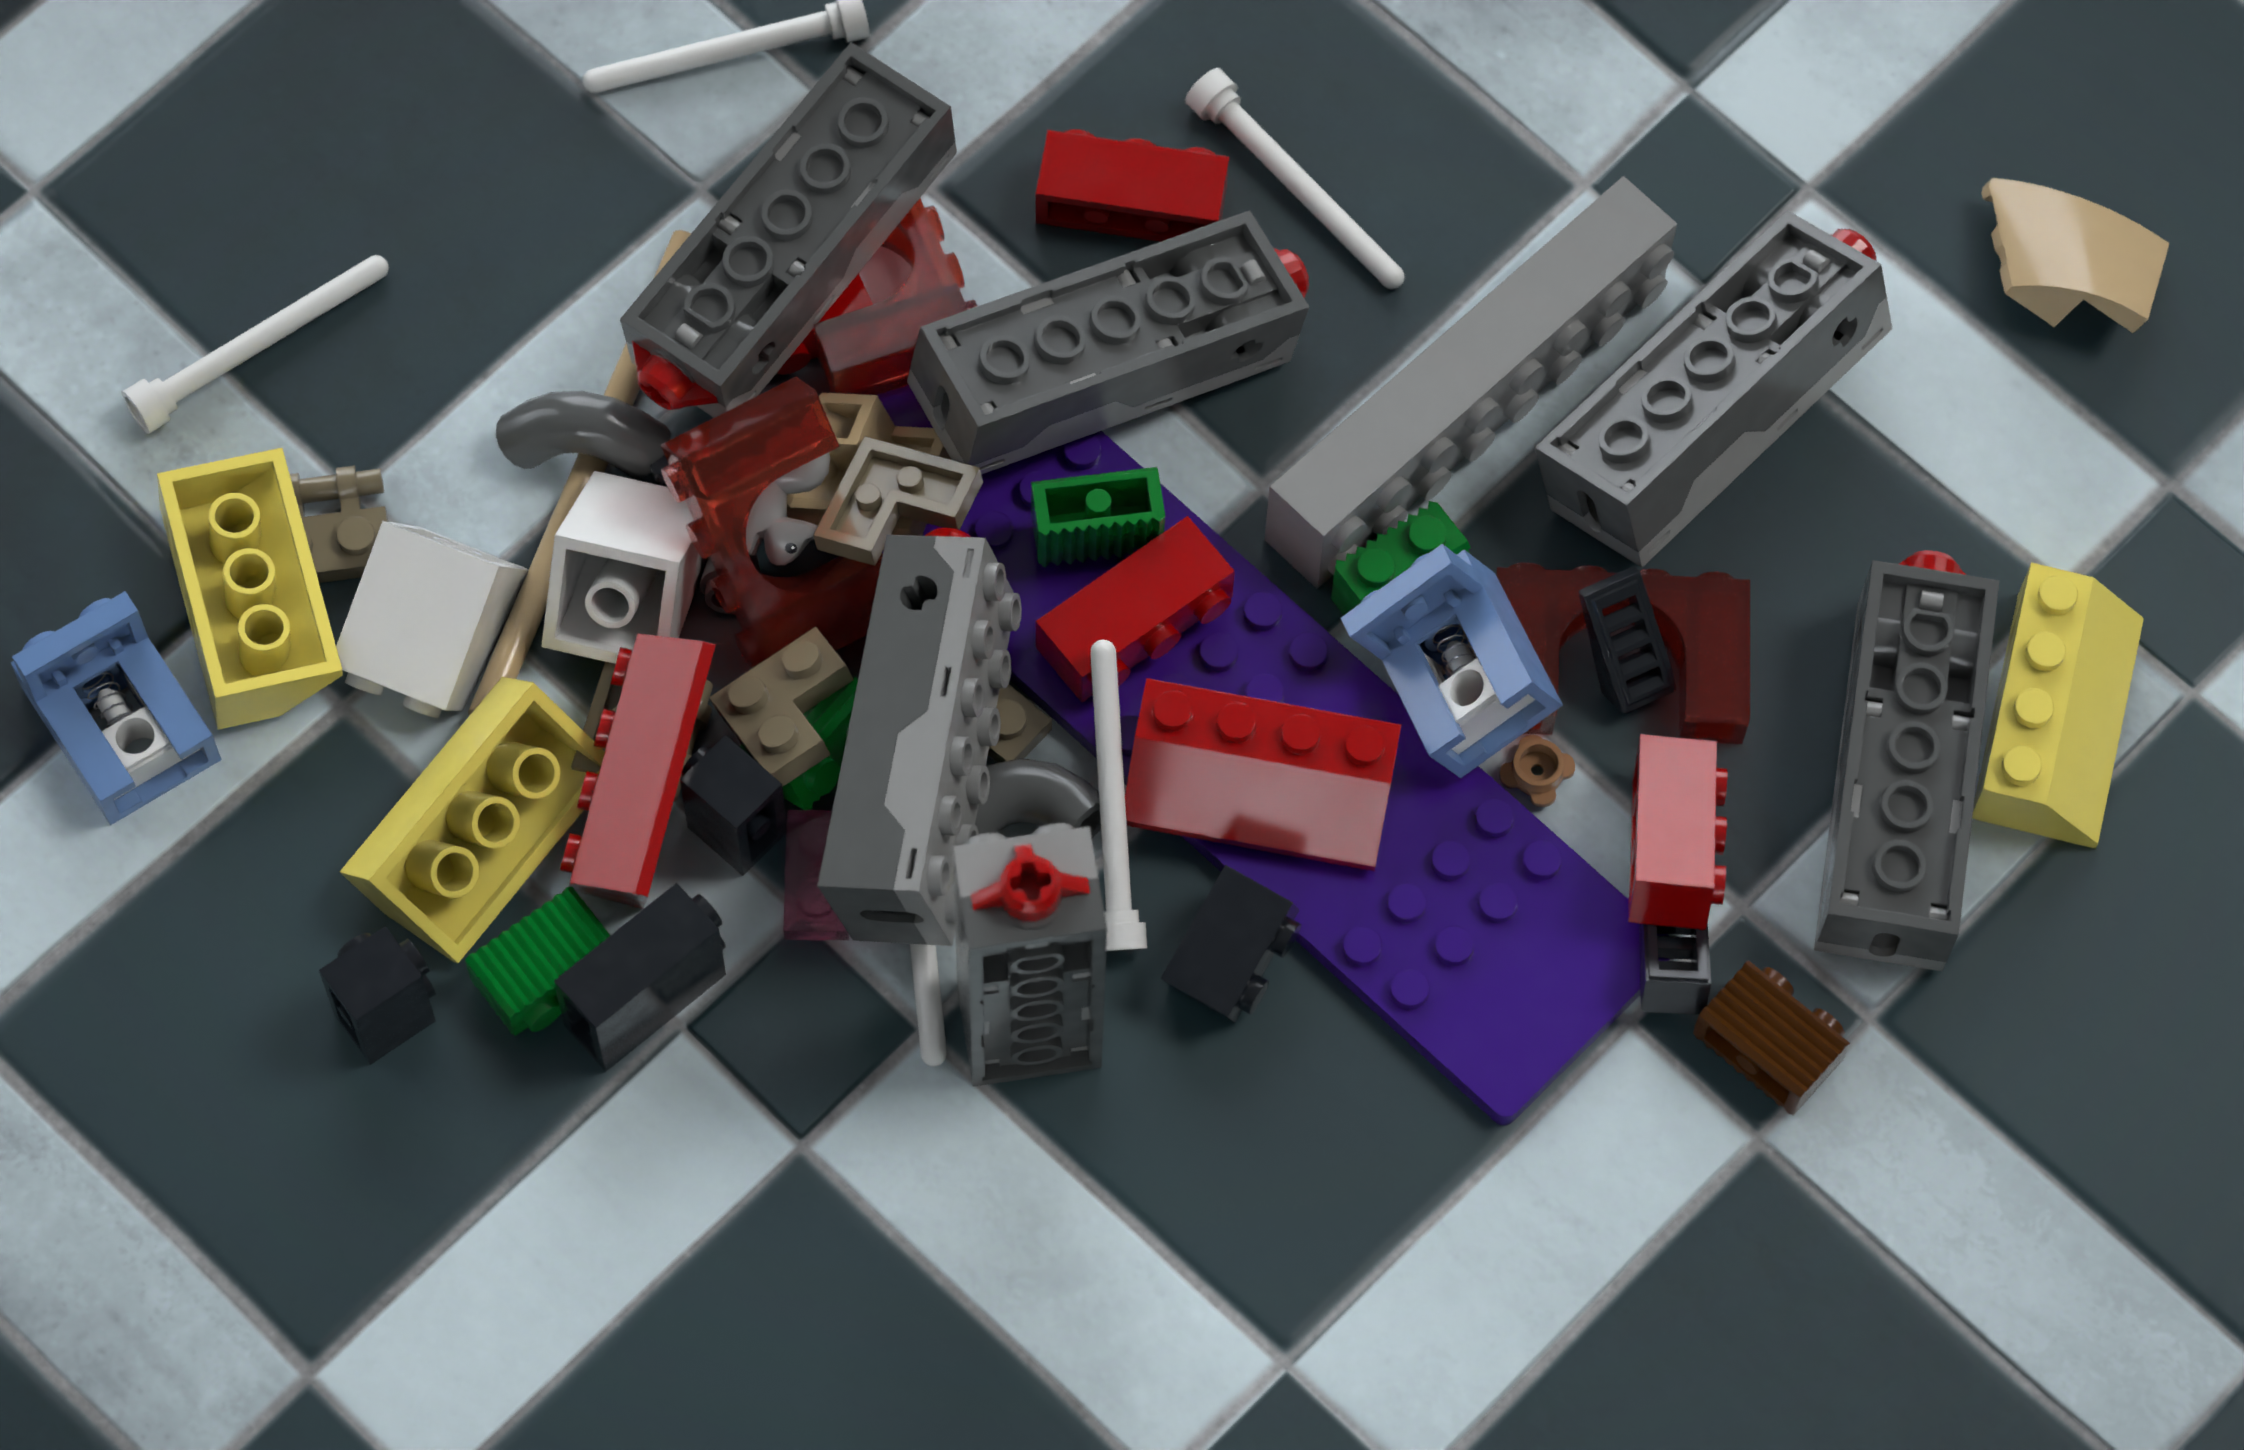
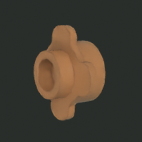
M1527 735L1519 741L1518 749L1512 762L1501 766L1499 778L1506 788H1518L1529 795L1533 805L1547 807L1555 802L1556 789L1560 783L1573 776L1575 762L1569 754L1562 753L1554 743L1542 739L1538 735ZM1539 766L1543 769V774L1539 776L1534 775L1531 769Z

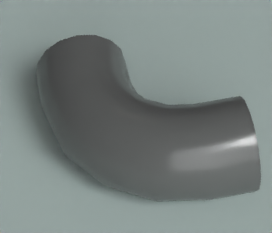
M585 391L549 392L529 399L502 415L496 424V438L499 448L504 456L515 466L523 469H533L552 457L564 453H581L604 460L637 480L651 473L650 465L665 455L671 435L668 426L646 412L617 398Z
M1023 758L986 765L990 775V789L986 803L978 805L975 825L978 828L979 835L997 833L1008 825L1021 822L1036 824L1039 827L1056 823L1069 824L1073 826V829L1090 827L1091 838L1101 830L1099 791L1088 781L1056 763Z

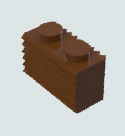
M1748 960L1736 972L1733 978L1727 982L1725 987L1718 992L1716 997L1703 1008L1698 1016L1693 1034L1697 1039L1702 1040L1708 1048L1713 1049L1718 1056L1723 1057L1727 1064L1733 1065L1736 1071L1742 1073L1748 1081L1753 1082L1757 1089L1763 1090L1767 1097L1774 1099L1777 1105L1784 1107L1788 1114L1794 1115L1843 1061L1850 1043L1843 1038L1845 1031L1842 1025L1831 1014L1820 1008H1815L1811 1012L1792 996L1794 989L1781 973L1770 967H1764L1761 971Z

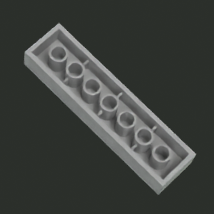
M1621 177L1269 486L1264 540L1316 589L1322 586L1334 575L1336 560L1345 561L1347 553L1356 555L1357 547H1366L1367 540L1372 541L1378 534L1387 535L1388 527L1397 528L1398 521H1405L1408 514L1406 510L1418 499L1423 497L1425 500H1430L1446 486L1452 475L1450 471L1462 460L1467 458L1471 462L1479 458L1495 439L1494 432L1510 419L1513 423H1516L1524 418L1539 399L1538 393L1551 381L1561 384L1568 379L1581 363V355L1595 342L1599 346H1603L1614 338L1625 322L1624 317L1637 305L1646 308L1661 295L1668 283L1665 279L1667 266L1675 253L1672 250L1677 223L1627 178Z

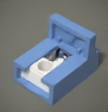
M1441 544L1432 552L1417 558L1410 568L1381 589L1368 594L1358 606L1341 617L1349 637L1383 661L1428 755L1460 778L1563 706L1496 574L1466 550L1456 555Z
M126 591L112 599L103 598L91 603L81 612L78 619L55 632L45 631L34 636L24 645L21 652L12 656L14 661L11 662V665L22 690L110 826L222 760L212 733L148 638L139 611ZM126 687L129 688L141 706L135 712H132L133 705L126 702V695L120 692ZM92 707L100 709L102 712L100 718L106 719L108 722L105 730H100L88 709ZM148 738L153 740L151 746L141 753L130 754L124 752L126 747L136 739Z

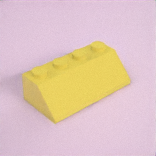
M283 448L157 473L160 511L217 730L279 717L343 676L342 666Z
M2031 562L2017 597L1976 789L1972 819L2096 849L2099 842L2144 618L2094 577Z
M501 677L340 870V873L384 914L451 961L459 963L584 811L578 809L577 804L586 772L572 770L571 768L576 750L600 767L605 751L602 748L593 746L594 741L534 682Z

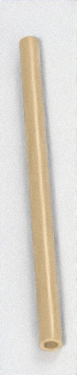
M683 230L673 232L655 276L691 233ZM625 344L604 396L617 398L633 406L640 387L638 385L636 365L631 362L628 347ZM578 453L469 707V716L501 677L517 679L546 611L555 534L593 472L604 473L608 462L595 456Z

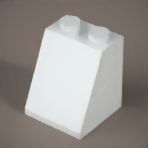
M594 471L554 537L541 647L616 664L620 647L633 650L637 633L679 638L709 554L710 539H705L701 536L703 495Z
M382 521L336 645L342 670L348 672L345 683L375 695H381L383 688L387 687L406 695L403 706L434 718H439L442 709L445 711H463L503 631L529 569L419 526Z

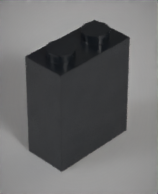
M678 883L670 887L554 980L564 1026L605 1072L726 975L722 951L726 948V945L720 936L719 927L723 924L720 916L702 895L697 894L691 899Z

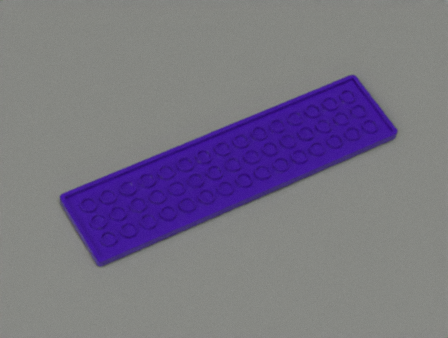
M955 301L943 302L847 387L842 394L877 395L895 426L933 428L907 383L919 329L923 325L966 310ZM1102 431L982 474L983 484L960 528L961 531L969 534L971 537L986 538L998 563H1003L1006 578L1013 592L1018 593L1021 599L1022 614L1020 626L1017 631L1010 632L1007 648L1011 658L1010 680L1096 759L1093 695L1084 702H1081L1035 647L1036 620L1130 555L1125 553L1120 559L1113 554L1109 560L1100 556L1096 562L1088 557L1084 563L1075 559L1071 565L1064 560L1059 566L1050 562L1046 568L1040 565L1037 559L1031 518V482L1143 469L1140 464ZM1160 483L1165 510L1164 532L1188 516L1234 569L1233 597L1229 607L1218 618L1207 624H1202L1198 621L1181 633L1179 642L1168 653L1158 659H1151L1148 656L1130 669V675L1118 687L1124 784L1127 786L1134 737L1146 678L1401 724L1375 871L1185 836L1182 837L1220 872L1227 865L1293 902L1299 909L1294 920L1301 924L1296 941L1494 1122L1499 1125L1511 1124L1640 996L1639 923L1628 922L1629 899L1482 768L1477 766L1460 778L1431 758L1400 696ZM927 523L922 536L942 527ZM883 551L878 559L880 562L882 561ZM1657 933V936H1669L1668 934ZM1658 958L1659 961H1674V959Z

